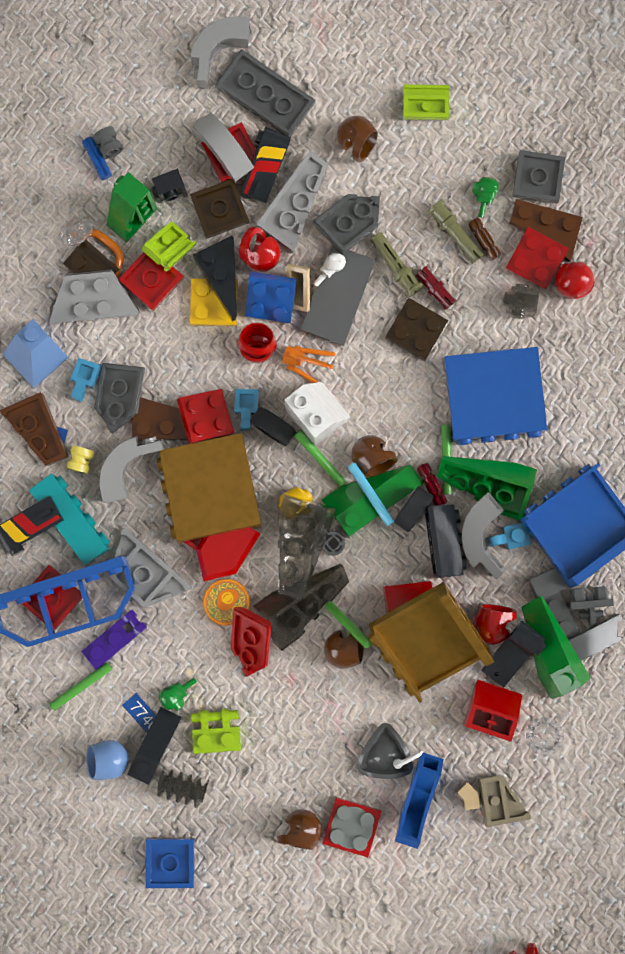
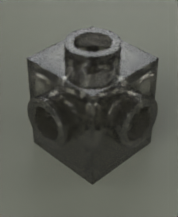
M526 284L511 286L509 292H505L503 298V306H506V313L511 314V317L516 319H524L525 316L534 317L537 312L540 290L529 289V285Z

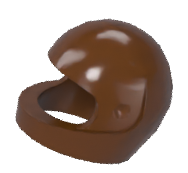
M359 115L350 116L343 120L337 132L338 142L343 150H348L353 146L352 156L353 160L357 162H363L369 156L378 137V132L372 123Z
M367 435L358 439L353 445L351 453L352 462L356 463L361 472L367 477L376 476L389 470L397 463L398 459L395 452L384 451L383 448L386 442L374 435Z
M338 630L327 638L324 645V653L331 665L340 669H347L362 663L364 646L351 633L347 638H343L342 631Z
M298 809L293 811L284 820L285 823L290 825V832L286 835L277 836V843L313 850L322 833L320 820L309 810Z

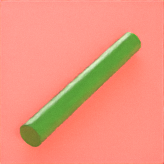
M441 425L442 456L451 457L450 425ZM443 481V494L453 495L452 485Z
M301 429L293 435L339 487L346 482L343 476Z
M332 601L326 603L325 608L365 648H369L372 645L370 639Z
M106 662L50 702L49 705L52 710H57L113 670L110 664Z

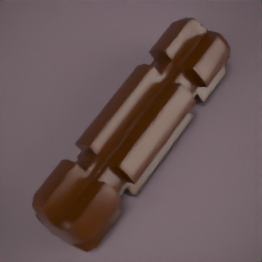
M480 218L470 221L468 224L472 232H475L474 236L482 249L487 251L488 259L492 261L498 258L501 252L497 246H494L495 242L487 229L483 228L484 224Z

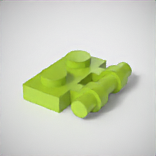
M223 708L221 711L208 712V710H200V713H191L192 723L201 722V729L192 730L194 754L241 751L240 726H230V720L239 719V711ZM209 721H222L223 727L209 728Z

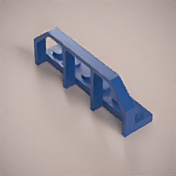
M120 556L0 594V610L8 608L7 603L16 601L17 605L31 601L30 596L37 595L48 636L28 641L4 628L1 616L0 633L26 647H30L119 619L136 589L127 558ZM123 567L129 586L128 591L115 615L96 620L84 579L86 583L100 579L99 575L108 572L109 576L123 572ZM76 582H78L90 623L55 633L44 596L53 594V589L61 586L63 590L76 587Z

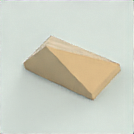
M288 264L286 265L287 277L297 279L293 309L308 312L310 311L309 268Z

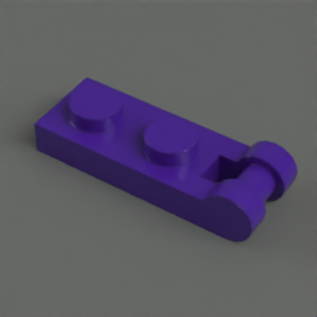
M133 609L81 651L96 670L147 628L143 622L140 623L135 617L137 614ZM127 623L133 628L130 633L123 627Z

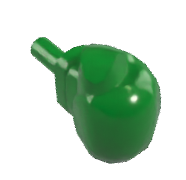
M482 177L473 184L472 192L477 197L476 201L481 203L478 214L479 218L484 217L486 205H492L499 188L498 182L490 177Z
M193 677L182 686L177 682L162 689L159 692V700L164 708L167 710H180L184 706L183 698L187 696L185 690L197 682L196 679Z

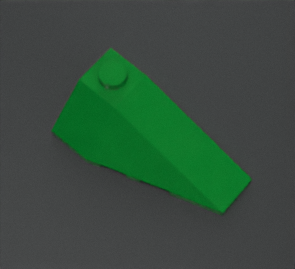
M442 456L437 477L460 491L465 490L474 495L476 501H479L489 492L504 509L500 515L520 520L524 515L537 469L515 462Z

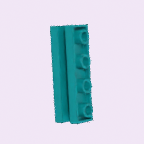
M51 473L29 491L37 502L48 496L52 497L64 521L55 525L82 563L85 566H89L96 561V558L110 550V547L107 545L110 541L102 531L98 533L94 525L96 522L89 513L84 514L80 509V506H82L81 501L75 494H69L66 490L68 484L62 476L59 475L57 477Z

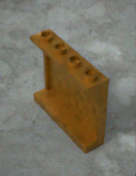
M242 433L159 451L160 458H157L159 472L163 471L165 480L161 481L163 494H168L169 503H165L168 517L172 516L173 519L170 532L172 539H176L179 545H182L184 541L245 528H262Z
M445 582L438 584L369 623L371 634L368 636L375 648L379 646L384 661L387 664H392V669L397 679L405 682L406 691L411 697L415 696L419 703L423 702L421 692L475 662L482 660L485 666L494 663L489 647Z

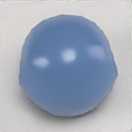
M106 740L88 746L86 763L90 779H113L125 773L129 764V756L121 743L115 740Z

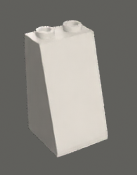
M322 382L302 385L284 400L288 415L315 446L351 419Z

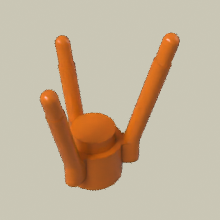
M288 345L282 363L288 365V370L294 371L309 382L318 383L317 380L296 367H301L303 361L333 369V365L306 357L305 353L335 356V352L303 348L297 345L291 347Z

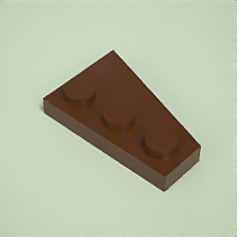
M516 199L509 223L524 233L530 227L569 248L564 259L570 263L583 217Z
M37 393L0 410V413L7 418L15 431L24 438L28 446L45 466H50L69 457L43 393Z
M140 397L138 413L132 418V437L138 436L139 441L156 436V440L162 439L163 441L188 440L179 408Z

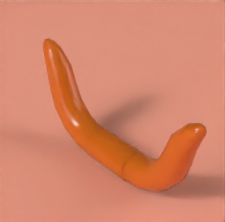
M88 228L79 231L67 239V242L74 243L86 237L96 238L114 253L115 265L121 270L124 262L123 252L120 246L103 232ZM120 270L115 274L117 278H119Z

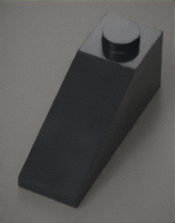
M160 707L127 775L148 785L152 782L182 716Z

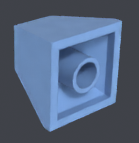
M34 319L15 334L3 353L33 388L38 386L69 358Z

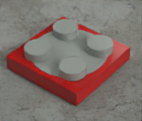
M336 797L322 844L368 858L382 811Z

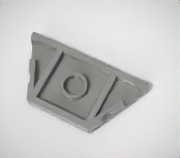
M112 270L65 274L50 317V324L139 315V309L134 305L127 291L121 286Z
M125 527L122 529L115 558L120 556L127 558L136 588L132 598L141 606L147 608L192 588L187 581ZM122 567L123 572L109 577L127 592L129 586Z

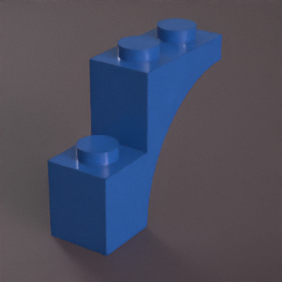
M424 752L418 758L413 770L410 788L401 807L395 842L418 849L428 810L441 777L444 759Z

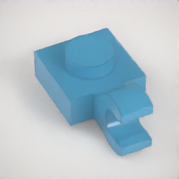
M78 358L70 378L71 381L76 382L71 394L74 400L82 402L85 397L86 387L94 388L101 370L100 365Z
M235 389L234 412L241 414V431H251V414H255L258 410L259 390Z
M523 523L502 527L503 534L488 538L490 547L506 543L507 550L531 545L529 531Z

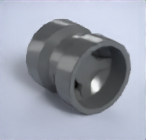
M112 126L99 130L93 136L96 144L100 145V152L105 159L118 155L124 149L121 141L117 140L116 131Z
M329 532L322 539V549L328 555H338L345 548V539L338 532Z

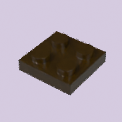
M233 179L190 194L206 239L249 223Z
M408 297L385 339L425 361L449 320Z

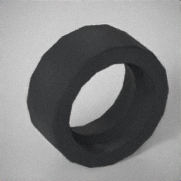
M259 407L250 420L254 427L283 446H287L296 433V430L287 422L263 407Z
M418 486L395 518L394 523L405 531L410 532L434 496Z

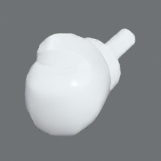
M332 253L327 256L323 266L320 268L322 274L313 284L318 287L326 277L330 278L335 272L343 269L346 263L345 257L338 253Z

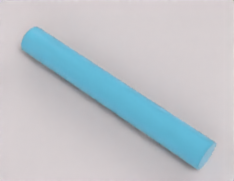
M351 464L347 468L386 527L392 524L394 520L357 464Z

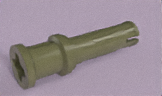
M443 199L427 211V214L432 215L438 222L440 230H446L472 264L484 255L456 222L457 216L455 214L452 215L445 207Z
M382 232L377 233L370 239V242L373 243L395 274L394 280L400 283L406 292L405 296L407 298L415 295L424 287L412 274V268L405 266Z

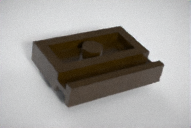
M85 238L63 262L73 273L112 270L116 274L120 270Z

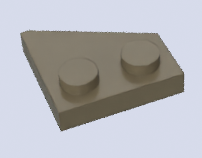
M503 775L478 778L486 827L531 819V815L519 801L520 799L511 790L509 783Z

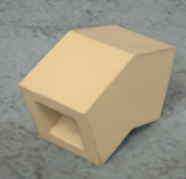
M465 781L456 790L463 798L464 809L480 808L478 792Z

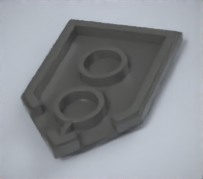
M347 194L313 220V224L340 254H344L378 228L380 196L361 197L356 194Z
M102 363L94 408L106 423L111 434L138 413L145 372L144 367Z

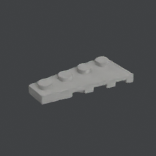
M312 151L308 152L256 224L258 228H261L266 234L273 237L292 253L295 250L328 167V164Z

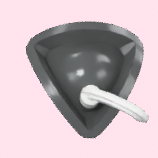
M382 723L364 746L356 768L359 773L373 778L394 779L404 777L412 772V761L420 757L423 751L419 750L410 756L404 741L389 723Z

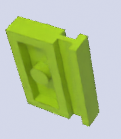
M404 84L403 120H449L450 85Z
M171 221L149 239L141 250L158 265L161 264L165 267L164 270L167 272L194 248L196 242L189 240L188 235Z

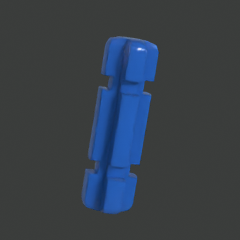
M93 137L85 138L82 144L86 151H88L87 153L100 179L106 180L110 178L112 173L109 167L106 166L107 163Z

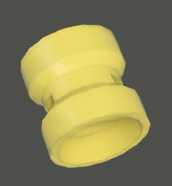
M72 445L70 451L72 457L67 462L66 468L89 474V460L93 459L95 452Z

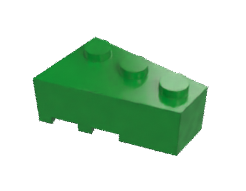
M129 172L125 176L121 175L113 185L114 188L112 189L107 218V226L126 243L157 210L150 190Z

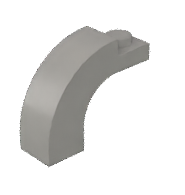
M233 16L222 18L208 25L199 34L194 42L190 56L192 65H195L194 80L198 81L199 88L208 89L211 62L219 51L228 47L249 48L250 17Z
M211 112L196 120L193 127L190 128L193 134L208 146L227 175L234 181L239 180L254 168L232 134Z
M134 436L112 450L106 458L100 474V491L103 503L128 497L129 494L124 477L127 464L137 456L163 450L164 444L162 439L156 440V436L143 439V444H139L138 436Z
M488 492L467 514L462 529V544L466 557L473 567L481 562L485 573L490 577L493 576L495 579H498L506 571V568L488 548L485 534L489 523L500 515L504 509Z

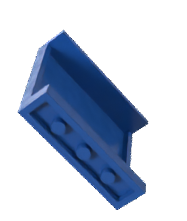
M538 347L444 357L443 367L446 371L453 433L452 442H458V445L472 444V440L481 439V443L495 442L497 437H504V440L508 441L519 439L518 435L526 434L528 438H537L542 436L541 433L548 430Z
M600 463L592 467L590 464H587L578 471L580 475L577 478L569 477L560 484L562 489L556 493L554 490L542 497L543 503L539 506L536 503L532 504L524 510L526 515L520 519L570 588L581 584L625 550V507L597 470L601 466Z

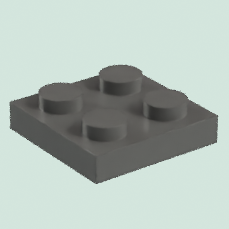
M520 150L512 197L558 204L565 157Z

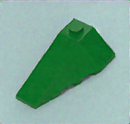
M411 465L366 478L387 510L416 490L418 486L424 484ZM357 481L338 487L322 499V502L348 538L379 516Z
M541 595L521 606L525 623L545 637L544 643L546 647L539 656L534 654L533 657L539 680L551 699L561 697L583 686L591 677L543 596Z

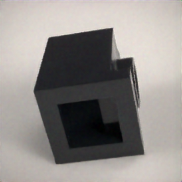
M178 168L152 178L154 186L150 188L155 200L160 199V201L165 200L169 202L178 198L179 194H183V197L188 196Z

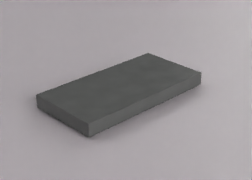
M243 49L240 50L215 84V87L280 133L289 137L293 135L316 103L314 98Z
M331 246L328 256L332 253H340ZM350 250L341 254L346 260L343 269L335 272L330 278L326 277L316 287L310 303V311L306 313L301 327L302 332L341 346L345 345L375 263V259Z

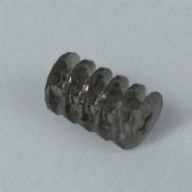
M163 767L157 785V796L160 798L166 792V798L170 800L175 795L177 803L184 797L185 805L188 806L194 800V808H198L204 801L209 779L202 785L201 777L192 782V775L189 774L184 780L183 772L180 771L177 777H174V769L165 774V767Z

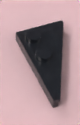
M230 236L193 254V258L233 322L237 317L234 237Z

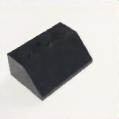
M454 504L428 506L424 512L433 578L464 575L463 570H467L465 556H461L460 547L463 544L462 532L458 533L457 523H460L459 509H455Z

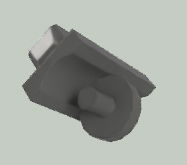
M606 586L592 587L593 600L587 601L584 588L570 589V602H567L568 609L587 608L586 612H579V619H588L589 625H595L596 618L603 617L604 615L603 610L595 611L594 608L614 606L613 599H609Z

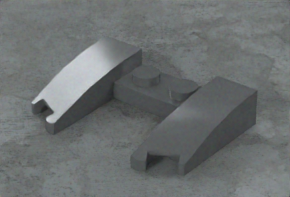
M555 567L527 580L535 598L543 596L581 661L622 640V637L617 636V622H622L621 614L581 633L579 632L560 591L569 586Z

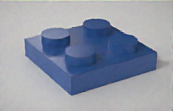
M250 272L245 316L291 323L297 279Z
M195 838L146 839V888H194Z

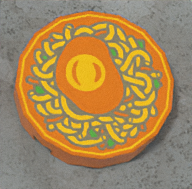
M221 579L212 583L206 590L203 598L204 610L214 623L223 626L232 625L233 608L244 607L249 610L250 597L246 588L238 581Z

